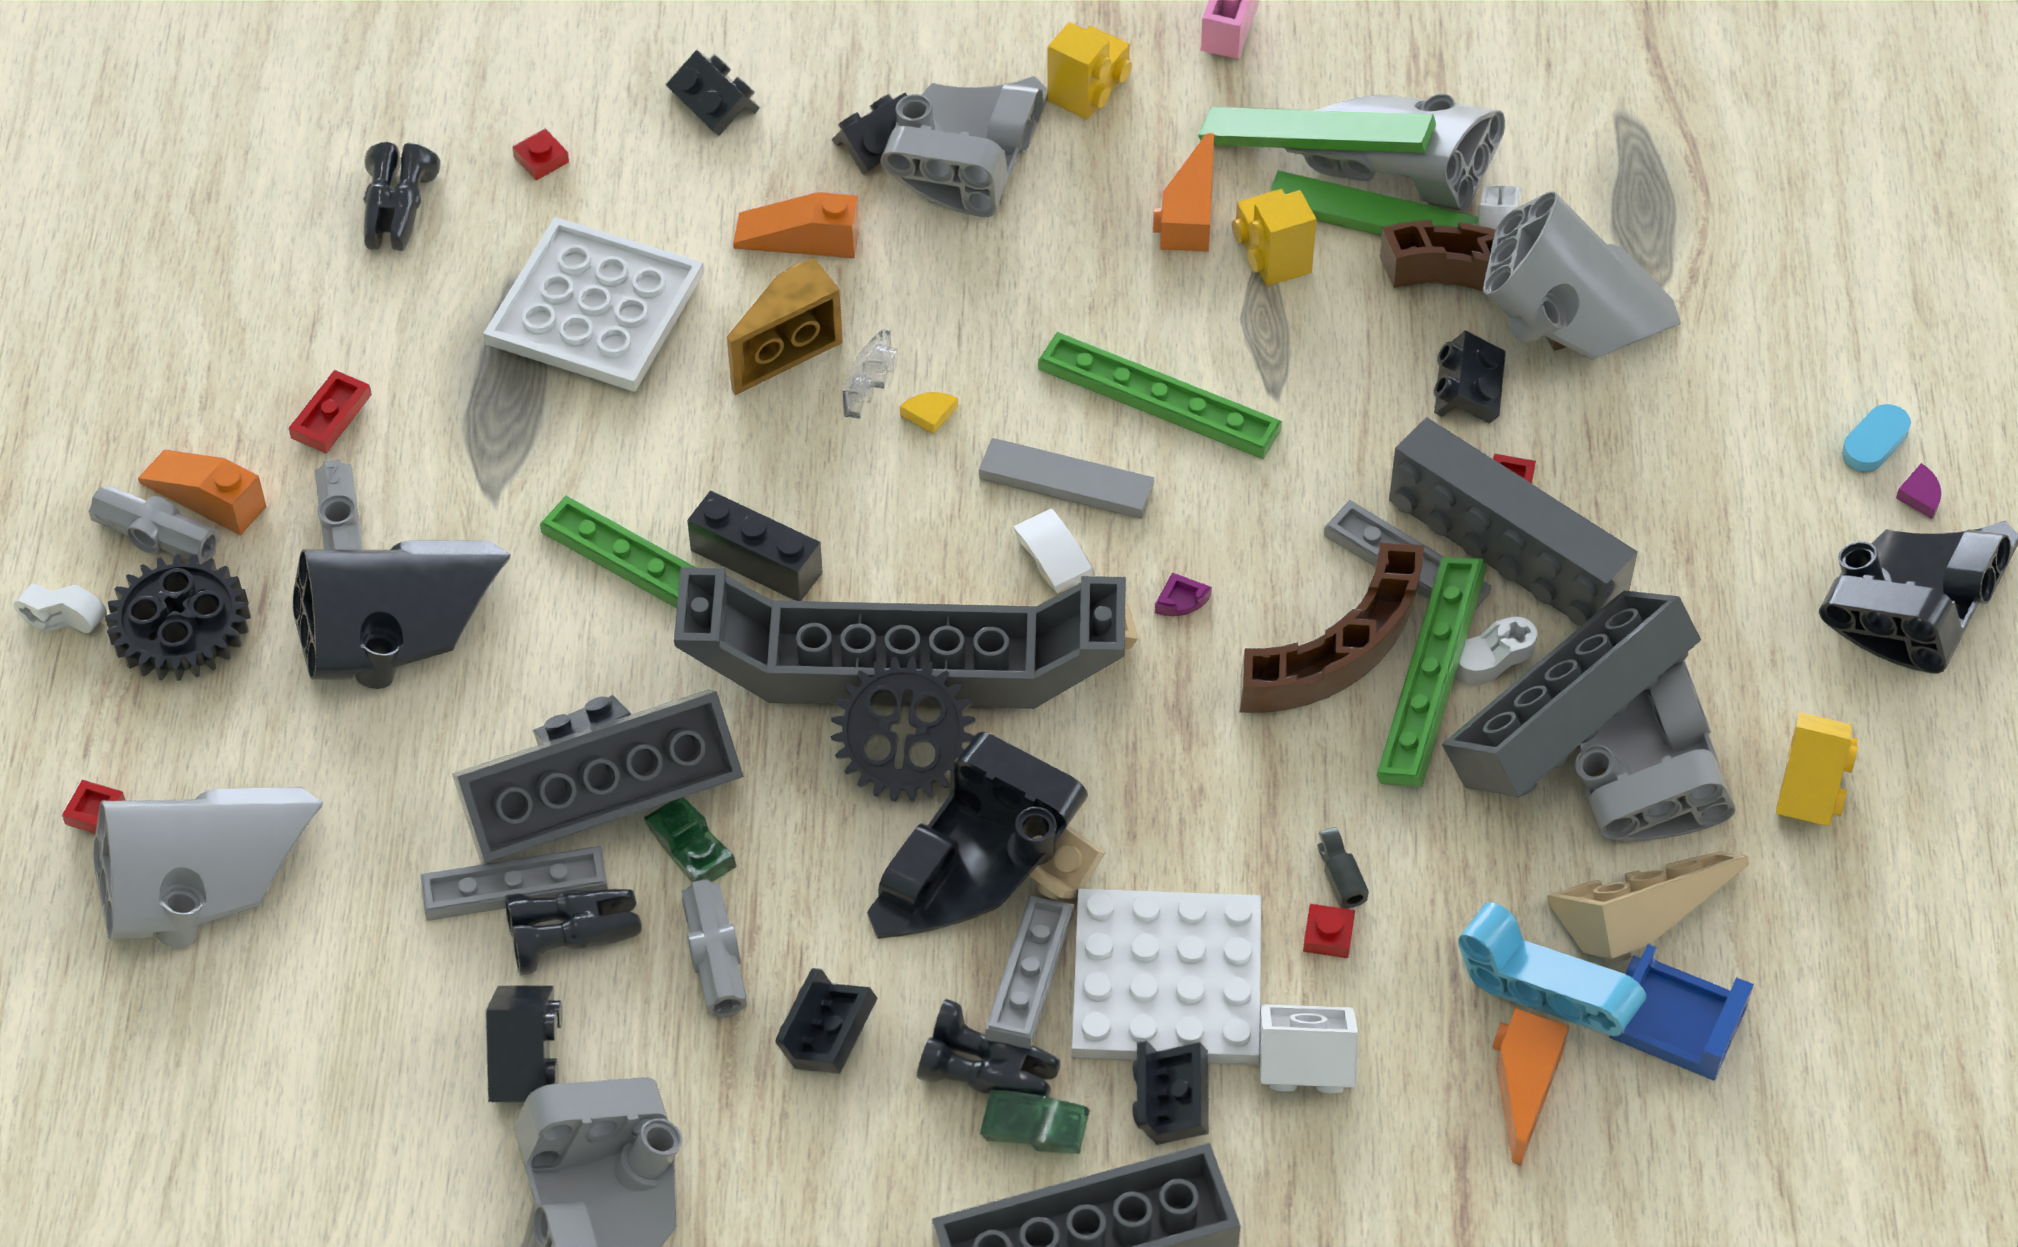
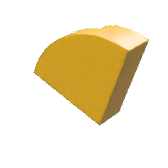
M940 392L922 393L909 398L899 406L900 416L935 434L958 408V398Z

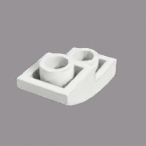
M1052 508L1014 526L1018 541L1035 559L1040 575L1056 593L1079 584L1081 576L1095 575L1093 567L1084 552Z

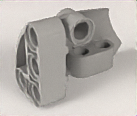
M1035 76L1014 83L987 87H954L931 83L922 95L911 94L903 97L897 103V124L882 154V167L900 183L934 203L964 214L978 217L992 216L997 211L1019 152L1025 153L1030 145L1047 101V88Z
M1436 94L1428 99L1370 95L1338 102L1319 110L1434 114L1437 125L1425 153L1285 149L1289 153L1302 154L1311 168L1329 176L1360 181L1372 180L1376 171L1407 176L1413 180L1422 200L1429 205L1466 210L1470 206L1502 140L1505 130L1504 113L1500 110L1456 104L1454 99L1447 94Z
M1555 191L1547 192L1508 213L1498 224L1494 235L1483 291L1509 316L1511 329L1522 343L1530 344L1546 336L1594 360L1681 324L1674 300L1620 246L1606 244Z
M1685 659L1676 665H1672L1658 677V682L1653 687L1642 691L1628 703V708L1623 713L1610 718L1603 724L1593 739L1580 744V753L1575 761V769L1583 782L1599 832L1605 839L1642 841L1685 835L1721 824L1729 820L1736 812L1732 796L1709 737L1711 730ZM1608 768L1603 774L1594 777L1599 770Z
M301 787L212 789L201 793L195 799L101 801L94 840V868L108 938L110 940L153 938L154 932H156L158 940L165 945L177 948L187 947L196 940L199 925L259 907L287 855L309 822L322 808L323 802Z
M642 1077L552 1084L540 1087L530 1093L514 1123V1132L536 1206L533 1216V1231L537 1247H662L676 1228L674 1158L681 1147L682 1135L679 1129L672 1122L668 1121L656 1081L651 1078Z

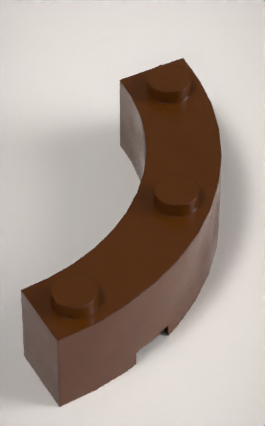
M1432 220L1403 222L1382 227L1380 258L1394 288L1412 284L1443 283L1460 285L1484 292L1483 285L1496 230L1465 222H1458V227L1434 226ZM1546 337L1553 351L1568 348Z
M1380 542L1375 573L1361 603L1356 609H1352L1340 621L1325 630L1323 636L1299 646L1298 642L1279 647L1245 648L1241 669L1239 713H1265L1306 706L1348 688L1368 674L1391 650L1405 628L1417 592L1423 563L1424 545Z

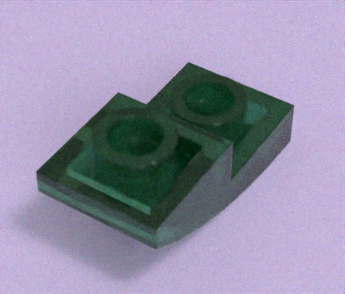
M684 797L668 802L644 817L646 825L691 882L706 879L713 882L737 867L733 853L709 831L706 818Z
M990 1090L980 1134L987 1141L1030 1144L1036 1151L1080 1154L1090 1110L1087 1106L1055 1098L1019 1092Z

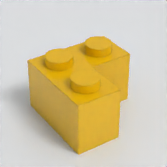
M1068 22L1047 46V101L1088 120L1097 108H1102L1107 103L1111 91L1117 84L1124 83L1132 69V62L1129 61L1130 43L1091 25L1084 29Z
M1278 189L1237 202L1236 219L1232 220L1233 235L1239 244H1244L1251 269L1255 273H1260L1266 286L1312 273L1317 219L1300 190L1285 194L1282 189Z
M1798 712L1776 805V814L1825 826H1830L1832 814L1842 815L1847 790L1839 787L1843 771L1852 773L1858 751V739L1851 737L1852 724Z

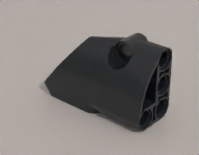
M2002 521L1984 528L1939 534L1908 533L1886 529L1872 543L1865 541L1850 543L1839 552L1838 561L1841 573L1839 577H1836L1819 608V615L1829 627L1841 636L1877 657L1917 671L1931 674L1944 672L1978 604H1987L1992 598L2018 546V533L2006 521Z
M408 540L395 544L390 550L302 549L294 584L292 605L294 620L310 679L337 680L352 679L355 676L356 680L363 686L381 689L391 685L396 667L453 651L476 607L498 573L510 560L511 554L491 541Z
M987 732L977 733L952 768L949 797L928 826L921 823L913 830L881 877L878 897L867 911V916L876 938L898 937L940 929L971 920L999 908L1038 865L1047 863L1053 857L1055 843L1088 797L1085 787L1074 777Z

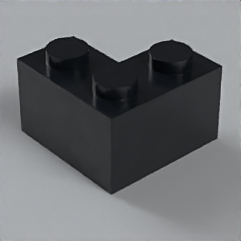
M497 986L486 1009L488 1102H525L530 1093L546 1085L558 1084V1059L550 1058L549 1043L550 1041H556L557 1028L562 1027L563 1012L562 1001L554 1000V986Z

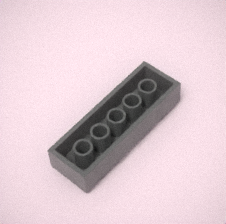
M1428 417L1395 447L1389 501L1393 502L1400 511L1411 514L1428 525L1437 535L1445 536L1462 547L1469 556L1484 559L1485 563L1496 569L1503 578L1516 582L1531 592L1540 602L1549 604L1565 614L1577 626H1582L1623 590L1630 591L1638 551Z
M1623 590L1442 743L1464 787L1518 798L1530 793L1535 789L1538 780L1550 770L1563 765L1568 758L1567 755L1580 744L1593 739L1603 724L1610 718L1623 713L1628 708V703L1658 682V677L1672 665H1676L1686 659L1689 654L1688 651L1699 643L1701 638L1680 596Z
M710 689L452 773L478 857L484 863L744 777L718 693Z
M1210 1143L932 1218L933 1247H1239L1241 1230L1239 1219Z

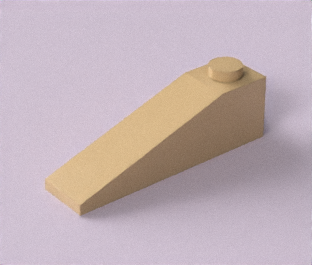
M1720 851L1668 863L1665 865L1666 872L1660 870L1641 872L1637 870L1625 873V883L1602 885L1600 880L1586 882L1547 895L1548 903L1584 954L1603 957L1606 963L1622 962L1631 958V952L1645 948L1647 944H1652L1749 865L1748 856Z

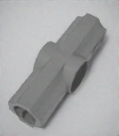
M340 460L326 461L320 468L315 470L319 503L318 515L322 528L324 549L363 550L361 540L362 529L358 515L351 464L342 463Z
M109 485L106 488L100 487L96 491L88 511L91 521L126 534L135 546L151 554H155L162 549L172 554H179L180 557L190 560L195 554L198 556L199 563L202 564L214 556L220 539L217 529L181 515L180 511L172 503L161 497L153 496L146 501Z
M708 879L695 881L687 889L681 891L685 918L690 931L687 933L694 971L695 973L699 972L708 1015H716L720 1018L735 1016L741 1009L747 1007L746 991L738 964H741L735 929L733 924L728 922L720 883H713Z

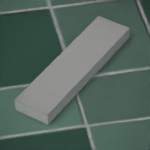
M991 438L979 468V479L1141 519L1154 487V477L996 438Z
M1351 500L1341 508L1324 528L1325 537L1375 567L1380 542L1424 545ZM1424 545L1423 563L1417 593L1430 599L1441 559L1444 556ZM1485 581L1482 583L1475 610L1490 594L1491 585Z
M601 846L420 874L427 921L505 909V895L520 893L532 898H555L559 893L571 890L592 891L608 889Z
M1029 895L985 1028V1040L1031 1049L1073 916L1074 904Z

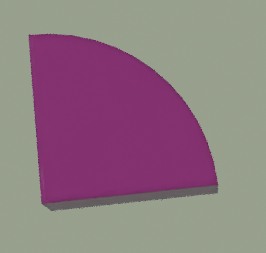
M1921 463L1898 489L1896 498L1933 519L1941 500V486L1935 474Z
M1172 572L1155 603L1154 613L1164 616H1182L1192 613L1207 603L1212 594V587Z

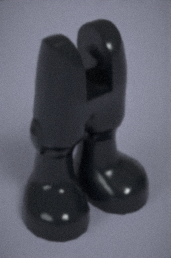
M380 142L371 146L365 155V169L372 176V182L368 185L363 197L365 203L364 243L368 249H379L383 233L391 232L393 250L403 251L410 239L417 209L421 204L419 184L420 182H430L436 178L440 171L441 161L437 154L418 144H404L402 156H400L399 149L394 143ZM401 164L399 184L392 190V180L398 174Z
M632 889L571 890L561 892L555 898H532L520 893L505 895L507 922L510 935L513 937L519 976L535 972L541 955L545 951L559 947L583 949L627 940L640 934L642 931L641 919L638 914L631 912L637 904L634 891ZM558 919L564 921L560 924L534 926L550 920Z
M945 999L936 1019L933 1036L929 1037L922 1052L916 1076L918 1079L928 1082L943 1079L966 1082L972 1089L984 1094L993 1093L1021 1101L1044 1104L1049 1099L1051 1086L1043 1079L1056 1078L1061 1062L1054 1055L1034 1045L1031 1046V1049L985 1040V1034L977 1032L965 1024L962 1006L955 1001ZM951 1050L978 1056L982 1060L971 1061L954 1054Z

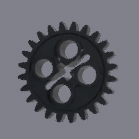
M175 554L173 563L170 565H166L160 557L157 558L156 569L151 570L144 564L140 565L141 577L138 578L130 574L126 575L129 588L116 586L115 592L118 600H110L107 603L111 613L105 616L108 626L107 633L111 645H114L117 657H125L129 669L139 665L142 676H146L153 669H156L158 679L163 680L168 671H174L177 681H181L184 670L190 669L195 677H199L200 666L205 664L214 671L216 669L214 659L217 656L226 660L231 659L228 646L241 647L242 643L239 634H246L249 631L246 622L247 619L251 618L248 607L249 602L245 589L241 587L239 577H231L227 566L217 570L215 561L212 558L201 566L198 556L195 554L188 563H182L180 555Z
M896 656L892 657L890 670L886 671L876 661L874 662L875 675L870 678L865 672L858 671L862 685L858 688L846 683L845 688L852 697L849 701L837 699L835 702L840 708L845 710L844 716L831 717L832 723L842 726V732L832 735L831 740L844 743L845 745L835 756L837 759L850 758L852 762L844 771L846 775L860 771L862 774L857 786L863 788L870 781L874 782L873 795L877 798L885 787L890 789L892 802L897 801L901 790H906L911 802H915L916 790L919 788H923L924 792L929 797H932V783L935 781L941 786L948 788L949 784L945 774L948 771L952 772L955 761L964 751L962 748L963 743H970L974 738V735L964 732V727L976 723L975 717L962 715V711L971 705L970 699L957 701L955 697L963 688L962 685L958 683L948 688L945 685L949 677L947 670L937 677L932 676L934 664L931 661L925 665L922 671L917 670L915 657H910L906 668L900 667ZM911 690L913 695L908 721L910 726L916 728L915 734H907L903 766L901 769H896L894 764L899 737L896 732L891 731L892 725H899L901 723L904 692ZM882 692L891 693L897 699L896 709L888 716L876 715L872 709L873 699ZM926 698L936 699L941 704L940 716L932 722L921 721L916 715L917 705ZM878 736L888 739L891 745L889 755L881 761L871 760L866 754L867 743L872 738ZM920 742L929 743L935 749L933 762L925 767L914 765L910 759L912 748Z

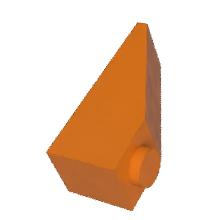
M1206 133L1163 191L1162 208H1154L1153 233H1161L1160 250L1209 252L1214 133Z
M816 192L739 212L733 248L854 258L859 233L858 195Z
M164 449L138 477L140 484L240 536L267 507L259 475L226 458Z
M1515 1008L1509 1024L1500 1023L1492 1049L1500 1051L1496 1070L1511 1159L1513 1163L1521 1165L1562 1057L1569 1026Z

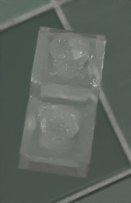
M882 329L864 346L852 364L842 390L844 417L860 419L864 402L871 403L874 387L884 388L888 372L895 373L898 348L891 347V330Z

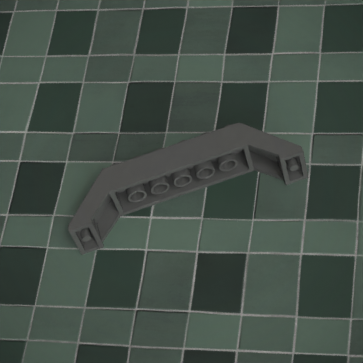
M681 567L674 646L768 703L837 705L835 703L837 699L849 701L852 695L845 688V684H852L859 688L862 682L858 671L865 672L871 678L875 675L874 662L878 661L885 671L890 670L891 659L896 656L901 668H906L910 657H915L917 670L920 671L923 670L929 661L933 662L932 676L934 677L947 670L949 677L945 685L949 688L960 683L963 688L955 698L957 701L970 699V708L1035 709L1125 657L1126 577L1081 576V583L1038 606L775 601L727 576L725 568ZM911 690L904 692L903 706H911L913 695ZM882 692L876 695L872 705L897 706V699L891 693ZM926 698L920 701L917 706L941 707V704L936 699Z

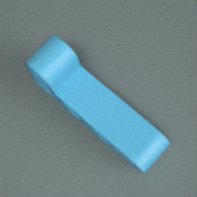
M1484 903L1458 938V944L1468 974L1472 981L1481 989L1492 995L1607 1035H1620L1646 1000V993L1643 987L1626 974L1523 940L1515 917L1503 906L1496 903Z

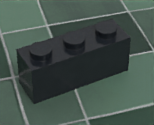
M711 490L687 520L690 550L795 601H802L823 573L820 541Z

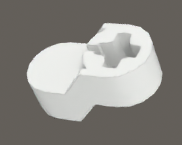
M1483 186L1481 204L1479 205L1478 225L1496 230L1500 221L1508 213L1521 206L1522 187Z
M30 584L14 602L16 612L27 623L43 632L70 626L80 632L89 634L107 614L105 606L95 595L77 585L50 591L38 584Z
M1518 616L1495 621L1480 636L1465 641L1455 676L1465 684L1480 685L1494 681L1510 666L1529 660L1534 654L1537 640L1535 625L1528 619Z

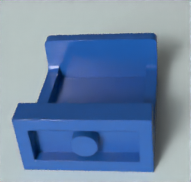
M1647 944L1641 958L1633 955L1625 973L1643 987L1646 993V1000L1623 1032L1618 1036L1610 1035L1609 1038L1715 1081L1748 1007L1754 984L1736 977L1731 990H1728L1655 960L1654 956L1657 947Z

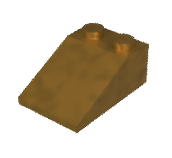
M814 257L800 264L792 265L786 271L778 274L728 334L727 347L731 389L735 395L843 343L840 289Z

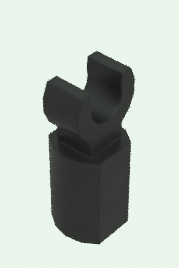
M1337 827L1319 831L1322 843H1318L1317 847L1322 860L1325 862L1324 872L1340 908L1349 909L1365 903L1368 900L1369 890L1353 854L1346 853Z

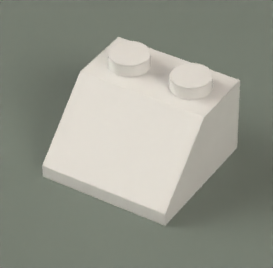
M1260 1004V1084H1269V1088L1276 1091H1294L1297 1089V1085L1316 1086V1090L1324 1093H1341L1344 1091V1087L1355 1088L1358 1030L1354 1009Z

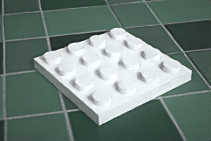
M554 217L484 331V342L486 345L636 392L704 274L703 262Z
M1078 889L1072 1058L1137 1060V1043L1147 1040L1156 1051L1201 1042L1208 1050V1063L1259 1065L1261 895Z

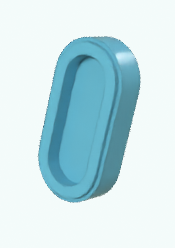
M1883 404L1873 408L1845 439L1842 456L1847 465L1863 472L1878 469L1906 440L1911 425L1907 412L1891 404Z

